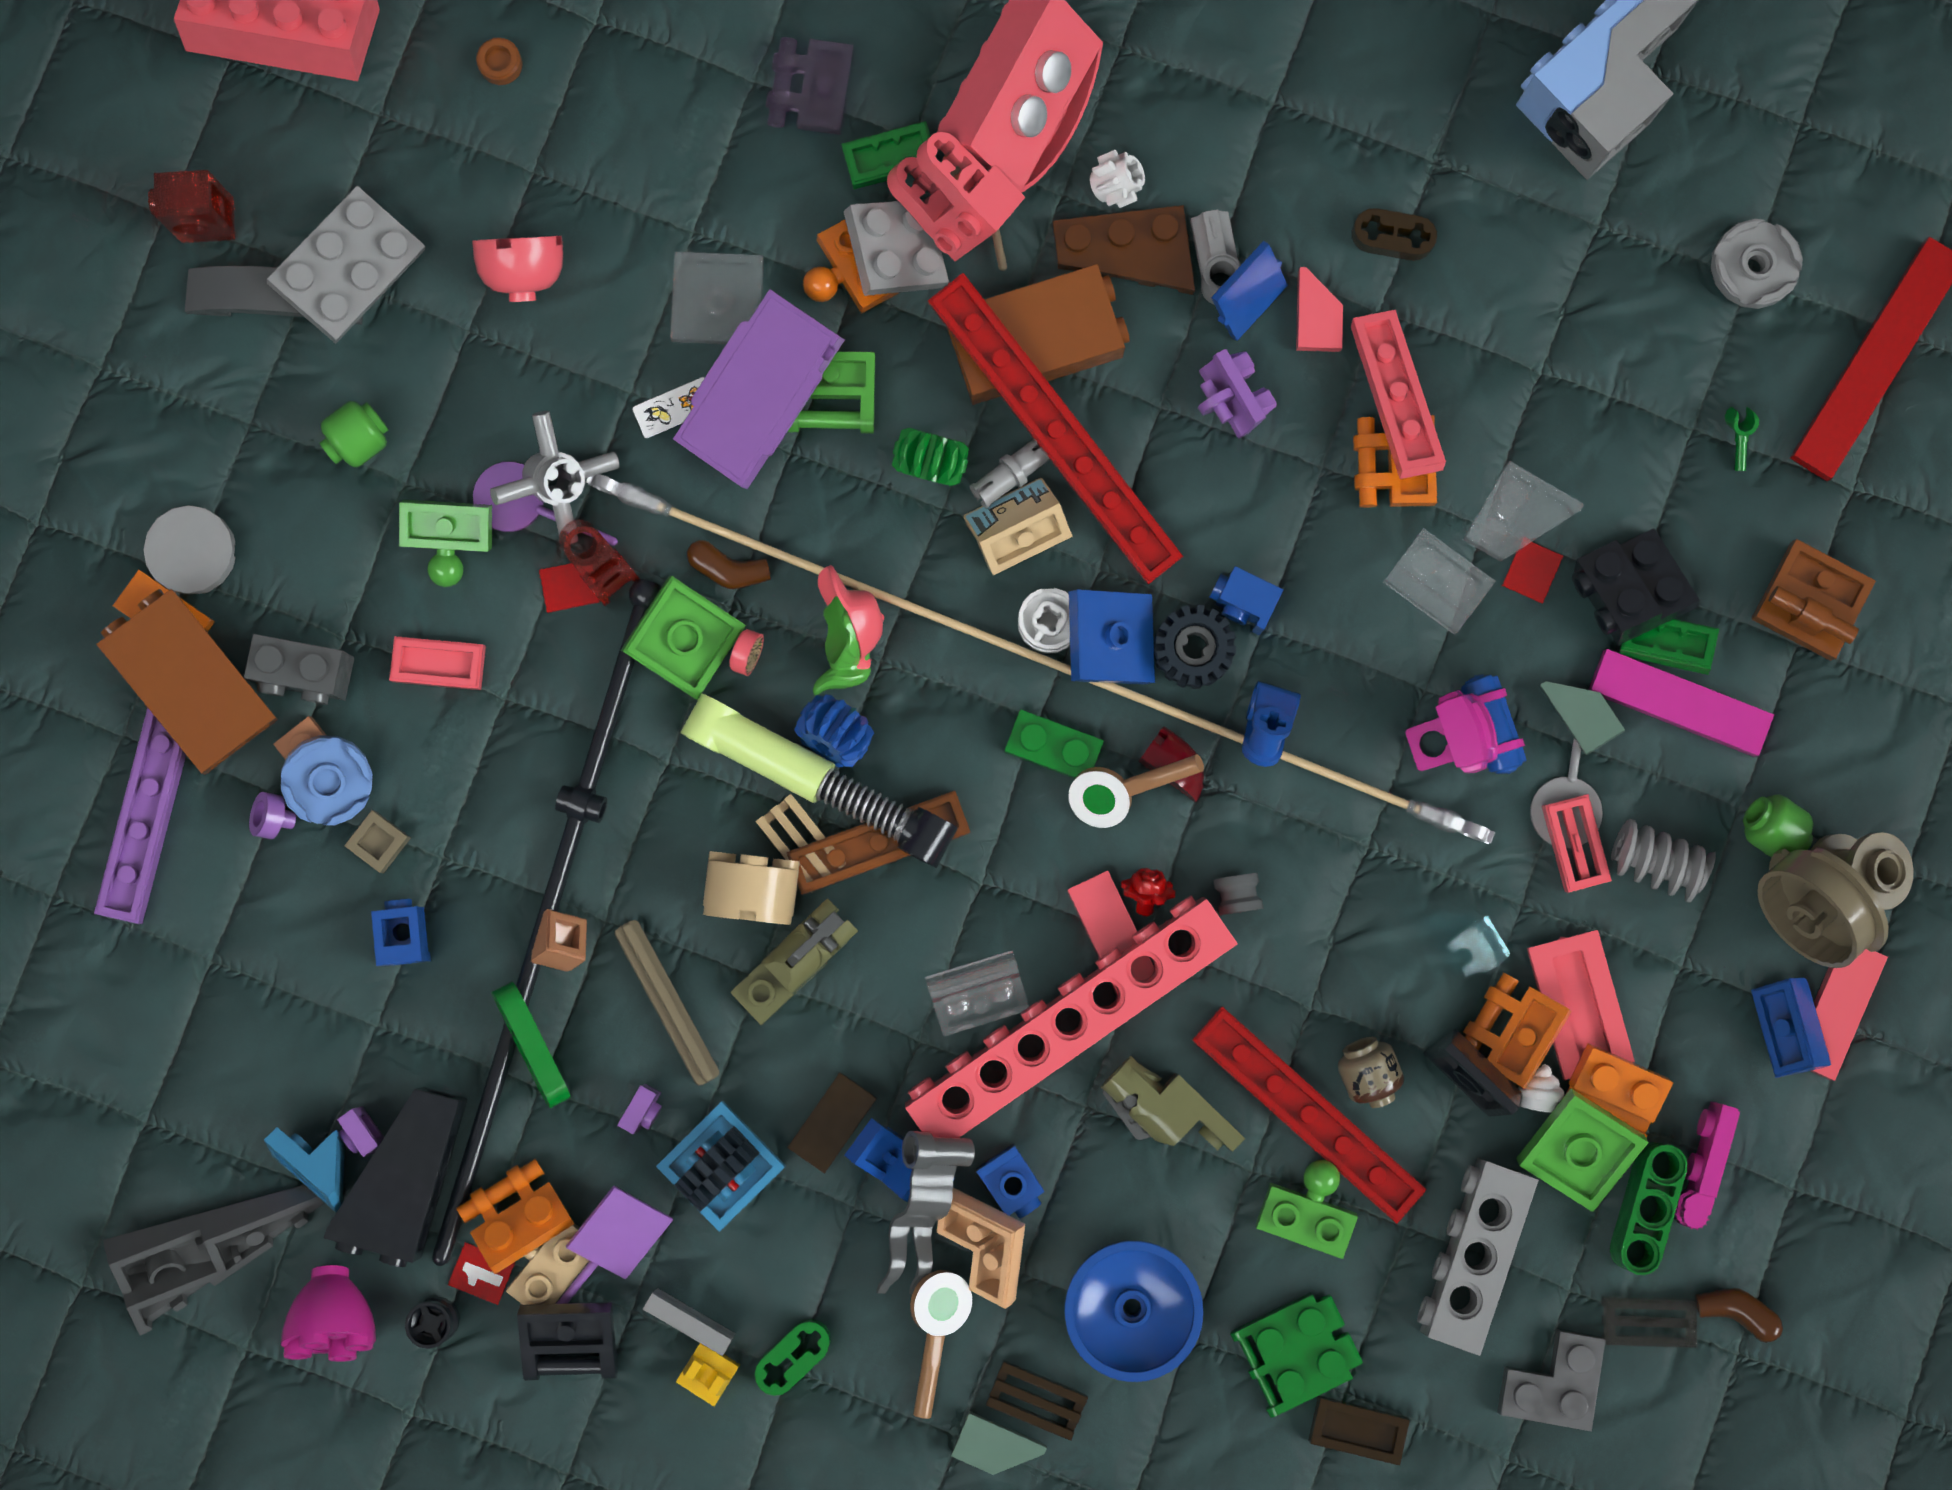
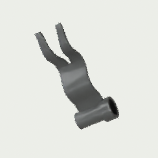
M909 1131L906 1134L902 1145V1158L905 1166L908 1169H912L910 1195L905 1210L895 1215L891 1220L888 1233L890 1249L889 1269L886 1276L879 1283L876 1293L886 1294L889 1287L903 1273L907 1259V1236L910 1227H912L917 1257V1271L910 1285L909 1294H913L920 1280L932 1272V1228L936 1221L947 1216L951 1208L953 1180L957 1166L968 1167L974 1160L975 1149L971 1139L933 1137L929 1132Z

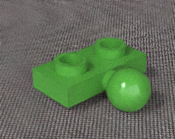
M402 500L399 502V547L437 549V554L428 563V575L436 585L451 587L461 580L464 571L462 561L455 555V550L488 552L492 549V505Z
M1316 1160L1310 1163L1304 1172V1184L1308 1189L1306 1195L1270 1182L1255 1225L1256 1229L1343 1259L1358 1215L1353 1211L1324 1202L1325 1196L1331 1195L1337 1190L1340 1183V1174L1333 1163L1327 1160Z

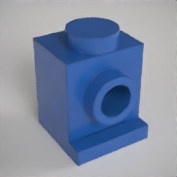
M1235 566L1229 577L1220 574L1209 598L1217 601L1215 605L1223 608L1221 614L1224 617L1241 625H1246L1247 621L1255 624L1251 632L1260 635L1264 631L1284 589Z
M412 899L385 901V910L371 911L376 966H394L431 961V955L428 952L424 907H412ZM402 924H407L410 929V937L405 941L400 940L397 936V929Z
M1012 1144L976 1168V1172L1003 1213L1010 1216L1015 1212L1017 1217L1021 1219L1042 1204L1038 1196L1045 1191L1015 1144ZM1010 1177H1017L1022 1182V1188L1016 1194H1010L1004 1188L1005 1181Z

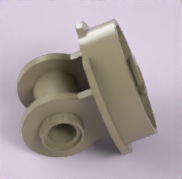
M1869 833L1858 840L1846 834L1826 835L1820 838L1811 850L1789 852L1786 849H1781L1774 853L1770 861L1769 871L1760 879L1758 884L1759 903L1765 917L1776 933L1796 952L1822 966L1830 968L1846 967L1866 949L1870 952L1879 951L1886 943L1888 938V921L1884 910L1898 906L1907 897L1913 882L1912 858L1904 843L1889 833Z

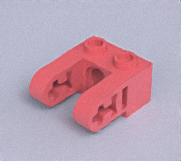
M937 132L930 136L919 146L917 158L908 157L903 159L890 170L887 177V185L891 194L934 240L936 246L942 252L948 254L955 262L997 232L1025 199V196L995 165L986 170L954 136L946 132ZM938 149L945 155L942 162L938 161L935 157ZM958 166L961 171L953 177L950 173ZM908 174L912 175L915 179L911 187L905 182ZM928 191L931 195L922 201L920 197Z

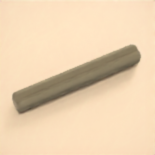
M633 920L623 924L615 930V936L695 1084L700 1086L708 1083L720 1074L716 1063L640 923Z

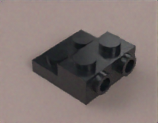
M1655 528L1622 544L1615 540L1576 560L1574 574L1572 575L1574 586L1582 598L1588 597L1596 609L1594 615L1598 626L1605 635L1611 633L1618 646L1698 608L1700 599Z

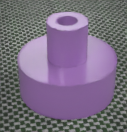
M260 792L253 803L250 813V833L253 836L274 839L281 828L293 829L296 823V814L293 811L285 810L283 796Z

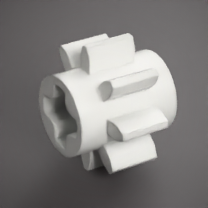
M1116 150L1097 157L1099 165L1092 168L1093 172L1090 175L1091 189L1096 198L1101 202H1107L1108 206L1116 203L1119 208L1137 201L1135 192L1142 190L1145 182L1144 170L1138 159L1132 155L1128 156L1127 152L1118 155Z

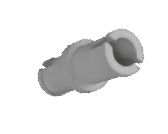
M1032 439L1013 455L1005 454L999 459L1000 464L976 483L971 484L970 490L977 500L982 499L980 503L987 509L1014 486L1021 488L1027 483V477L1050 459L1037 442Z

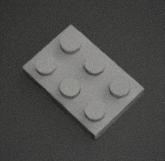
M356 186L267 278V285L336 344L424 252L425 245L360 187Z

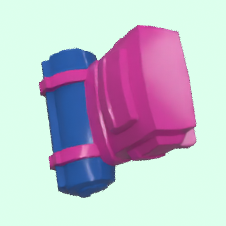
M1478 674L1470 678L1461 687V691L1456 690L1439 698L1438 705L1436 706L1439 718L1406 730L1405 734L1419 771L1454 762L1456 767L1465 773H1476L1488 767L1490 772L1496 774H1510L1522 766V763L1526 762L1523 750L1525 744L1523 738L1519 739L1505 696H1507L1506 689H1502L1497 675ZM1429 731H1437L1445 735L1448 743L1444 752L1437 757L1427 756L1421 750V738Z

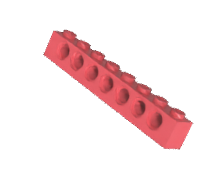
M1192 895L1185 898L1169 910L1173 917L1159 927L1153 921L1132 936L1136 943L1122 953L1117 947L1110 950L1095 961L1098 969L1085 978L1080 973L1074 975L1057 988L1061 993L1057 998L1048 1004L1043 999L1035 1002L1020 1014L1023 1021L1010 1030L1005 1025L999 1027L983 1039L986 1047L973 1056L968 1051H965L945 1066L949 1072L935 1082L928 1077L910 1089L908 1094L911 1099L905 1102V1109L921 1132H929L933 1137L960 1138L1235 947L1238 943L1209 901L1204 897L1195 901ZM1177 930H1186L1192 940L1189 950L1184 954H1173L1168 946L1171 934ZM1140 956H1149L1154 962V972L1146 980H1136L1131 974V965ZM1103 982L1115 984L1118 991L1116 1000L1108 1006H1100L1093 999L1094 989ZM1065 1008H1073L1080 1013L1078 1027L1070 1032L1059 1030L1055 1024L1057 1014ZM1028 1034H1035L1043 1040L1042 1051L1032 1058L1024 1057L1018 1052L1019 1041ZM996 1060L1005 1065L1006 1074L1000 1082L988 1083L981 1078L980 1070L986 1062ZM955 1086L965 1089L969 1095L966 1105L960 1109L947 1107L942 1100L943 1094L947 1089Z

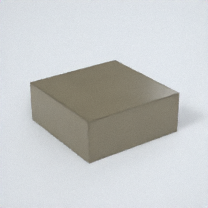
M371 810L345 844V847L379 873L384 874L411 837L378 812Z

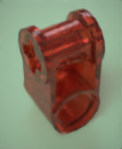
M573 520L567 523L561 530L559 544L562 551L580 572V577L604 606L610 603L609 597L629 581L635 582L640 579L615 548H612L589 522ZM582 532L591 534L593 543L588 551L584 553L571 551L570 543L575 535Z

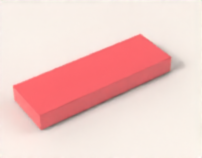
M1109 871L1103 872L1067 890L1099 958L1116 947L1122 953L1136 943L1132 936L1137 930ZM1140 956L1131 965V974L1136 980H1146L1154 972V965L1149 956ZM1111 983L1116 995H1118L1116 985Z
M1866 949L1850 965L1842 968H1828L1814 1000V1005L1831 1065L1811 1070V1072L1828 1080H1836L1884 968L1887 956L1876 951L1870 952Z

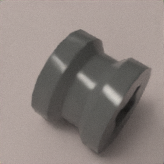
M1258 873L1213 880L1214 888L1220 892L1221 903L1218 906L1219 916L1264 909L1263 901L1257 896L1256 886L1259 883Z

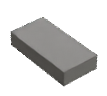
M659 1288L651 1294L643 1308L646 1312L722 1356L736 1334Z

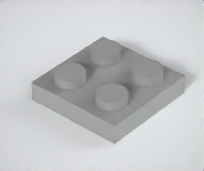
M899 201L854 204L843 211L864 296L939 289L949 283L942 251Z

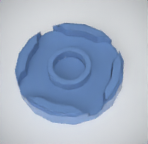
M318 735L302 741L288 754L281 768V792L287 806L300 819L316 824L337 825L352 819L365 807L372 790L373 774L366 755L353 742L338 736Z

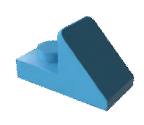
M276 1127L264 1139L271 1155L333 1211L337 1212L343 1203L345 1146L337 1130L333 1131L313 1150L298 1134L294 1133L289 1138Z

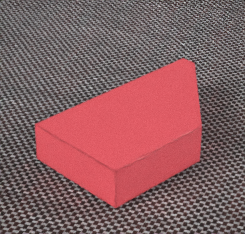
M1300 267L1298 270L1296 351L1340 352L1342 350L1343 304L1307 267Z

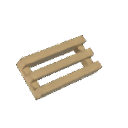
M792 794L788 795L780 804L774 806L766 815L756 821L785 860H789L786 852L790 850L769 825L775 819H777L798 847L808 845L784 815V812L791 808L816 841L826 838ZM829 846L824 848V851L828 854L834 847ZM815 852L805 855L822 877L831 874ZM845 862L842 866L838 867L839 870L846 865ZM801 865L806 882L814 881Z

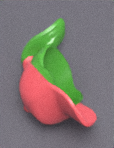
M832 565L825 567L818 576V588L827 605L823 611V616L828 624L825 652L831 668L815 682L813 687L815 696L828 689H844L865 682L871 672L870 652L878 644L883 631L884 615L880 612L874 595L865 590H847Z

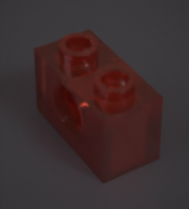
M209 170L154 173V189H150L148 193L150 211L182 243L235 240L233 196Z

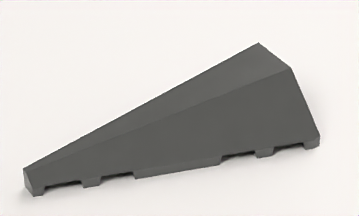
M301 1185L103 1240L109 1267L123 1294L126 1308L139 1335L152 1330V1322L171 1308L178 1312L187 1306V1297L209 1282L216 1286L273 1247V1238L292 1225L297 1229L308 1222V1214L319 1208L324 1202L308 1187Z

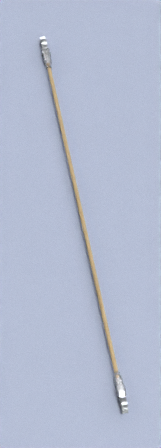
M596 474L586 480L588 485L605 493L618 496V499L623 504L632 508L642 509L654 515L675 517L818 575L824 569L822 566L676 509L662 497L647 492L632 483L624 482L622 484L601 474ZM837 573L845 586L855 590L869 591L875 598L1071 675L1070 665ZM1088 682L1241 744L1243 743V734L1115 683ZM1285 751L1281 755V760L1405 809V812L1412 814L1418 820L1431 824L1436 829L1446 833L1460 832L1467 837L1487 844L1493 840L1494 831L1479 824L1462 819L1463 816L1454 811L1440 808L1424 801H1414L1412 799L1408 801Z

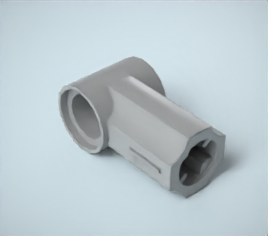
M1218 209L1202 212L1190 220L1202 279L1201 292L1203 297L1211 304H1214L1211 297L1221 286L1214 284L1210 278L1217 273H1224L1230 277L1241 266L1237 258L1228 211L1223 212Z

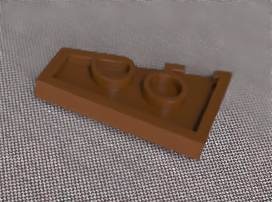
M1184 205L1053 221L1052 228L1058 269L1077 271L1098 264L1102 277L1109 275V277L1137 281L1140 285L1150 287L1158 285L1178 289V292L1194 295L1195 286Z

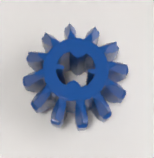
M827 694L824 696L816 695L800 712L801 716L798 718L794 730L797 736L801 738V743L809 747L812 752L835 763L836 767H853L867 752L874 732L871 726L868 725L867 718L861 716L856 711V708L850 707L844 700L838 701L832 695Z

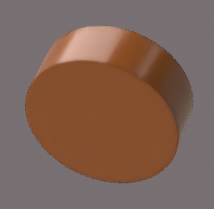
M489 39L481 45L477 52V66L482 76L488 82L495 85H506L513 82L520 75L523 66L522 57L515 44L508 39Z

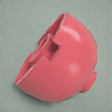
M562 236L472 241L476 270L481 280L493 291L509 293V302L535 301V292L550 288L558 280L563 268Z

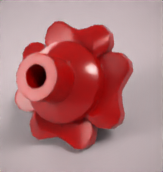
M1140 868L1136 873L1132 874L1131 878L1121 881L1124 896L1133 898L1137 902L1136 912L1143 916L1152 915L1155 905H1164L1168 899L1175 898L1176 892L1172 889L1173 884L1170 881H1166L1163 872L1158 869Z

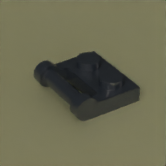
M612 1302L519 1306L517 1319L524 1381L539 1380L540 1376L601 1374L602 1379L617 1378L618 1353L615 1344ZM599 1353L600 1355L540 1357V1354Z

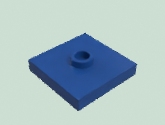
M1078 589L1069 591L1071 681L1124 684L1155 683L1152 594Z

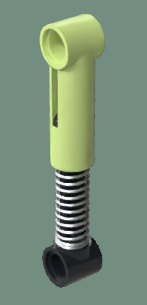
M701 694L680 732L696 743L738 762L812 803L824 799L825 804L831 803L832 808L838 806L839 812L845 810L846 816L852 814L853 819H860V823L866 821L868 827L874 825V830L881 828L882 834L888 832L889 838L893 837L894 841L897 840V848L932 867H938L958 829L953 824L923 808L918 807L915 811H912L910 808L902 809L903 804L897 807L895 806L896 801L890 803L888 802V797L882 799L881 793L877 796L874 795V789L869 792L867 791V786L860 787V782L855 785L853 778L848 781L846 780V775L840 777L839 771L834 773L835 763L747 719L732 708L705 694Z

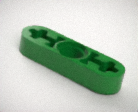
M511 981L492 991L491 994L547 1106L551 1109L571 1098L542 1035L514 982Z

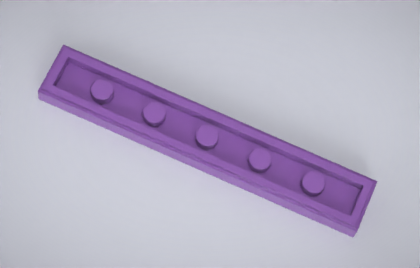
M148 708L94 914L136 924H143L186 758L183 750Z

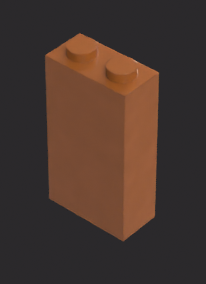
M1098 264L984 299L1047 381L1121 359L1125 350L1124 344L1130 342L1123 317L1115 318L1110 303L1116 301L1109 275L1101 276ZM948 329L972 405L1000 397Z
M158 589L138 604L142 610L128 621L124 617H120L101 631L104 639L96 645L201 774L206 775L278 721V719L172 589L165 594L161 589Z

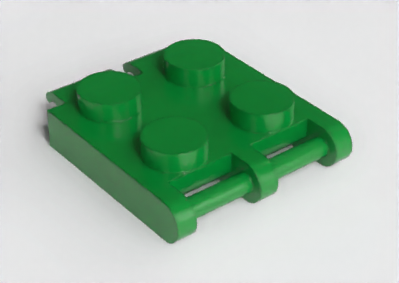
M1310 1292L1230 1332L1233 1341H1239L1251 1366L1248 1370L1251 1379H1257L1269 1406L1266 1410L1270 1418L1278 1416L1352 1380L1353 1377L1349 1370L1363 1363L1348 1332L1333 1337L1331 1333L1343 1327L1345 1323L1330 1294L1315 1300L1314 1295ZM1250 1335L1264 1361L1260 1364L1247 1338ZM1268 1373L1281 1397L1279 1401H1277L1265 1376Z

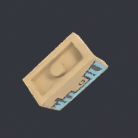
M1038 478L1000 497L987 509L981 506L964 515L966 525L977 540L987 567L993 576L1073 537L1059 501L1042 478Z

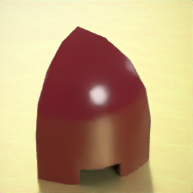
M1163 726L1138 762L1149 770H1153L1194 756L1197 753L1185 740ZM1204 771L1169 784L1194 802H1197L1203 789Z

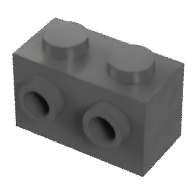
M253 634L244 678L258 684L257 692L284 697L285 690L302 693L301 700L328 705L329 698L346 701L355 657L338 649Z

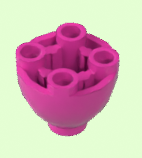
M338 1265L315 1267L311 1270V1280L301 1289L286 1315L281 1337V1346L284 1347V1358L301 1360L311 1358L312 1354H328V1360L345 1362L355 1360L357 1358V1351L371 1350L376 1342L375 1324L371 1309L361 1291L349 1279V1268Z

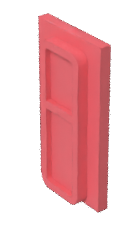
M1598 930L1567 938L1560 937L1556 941L1527 948L1538 991L1572 1011L1553 1042L1563 1080L1571 1079L1587 1043L1628 1061L1635 1062Z

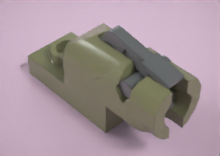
M828 898L730 992L760 1025H763L810 981L858 932V929L849 920L844 922L837 914L839 909Z
M1129 1056L1101 1086L1103 1095L1137 1140L1152 1137L1154 1141L1175 1146L1198 1121L1204 1125L1198 1133L1217 1151L1224 1145L1233 1152L1245 1140L1179 1074L1175 1073L1162 1085L1159 1082L1162 1079L1159 1075L1139 1064L1132 1056Z

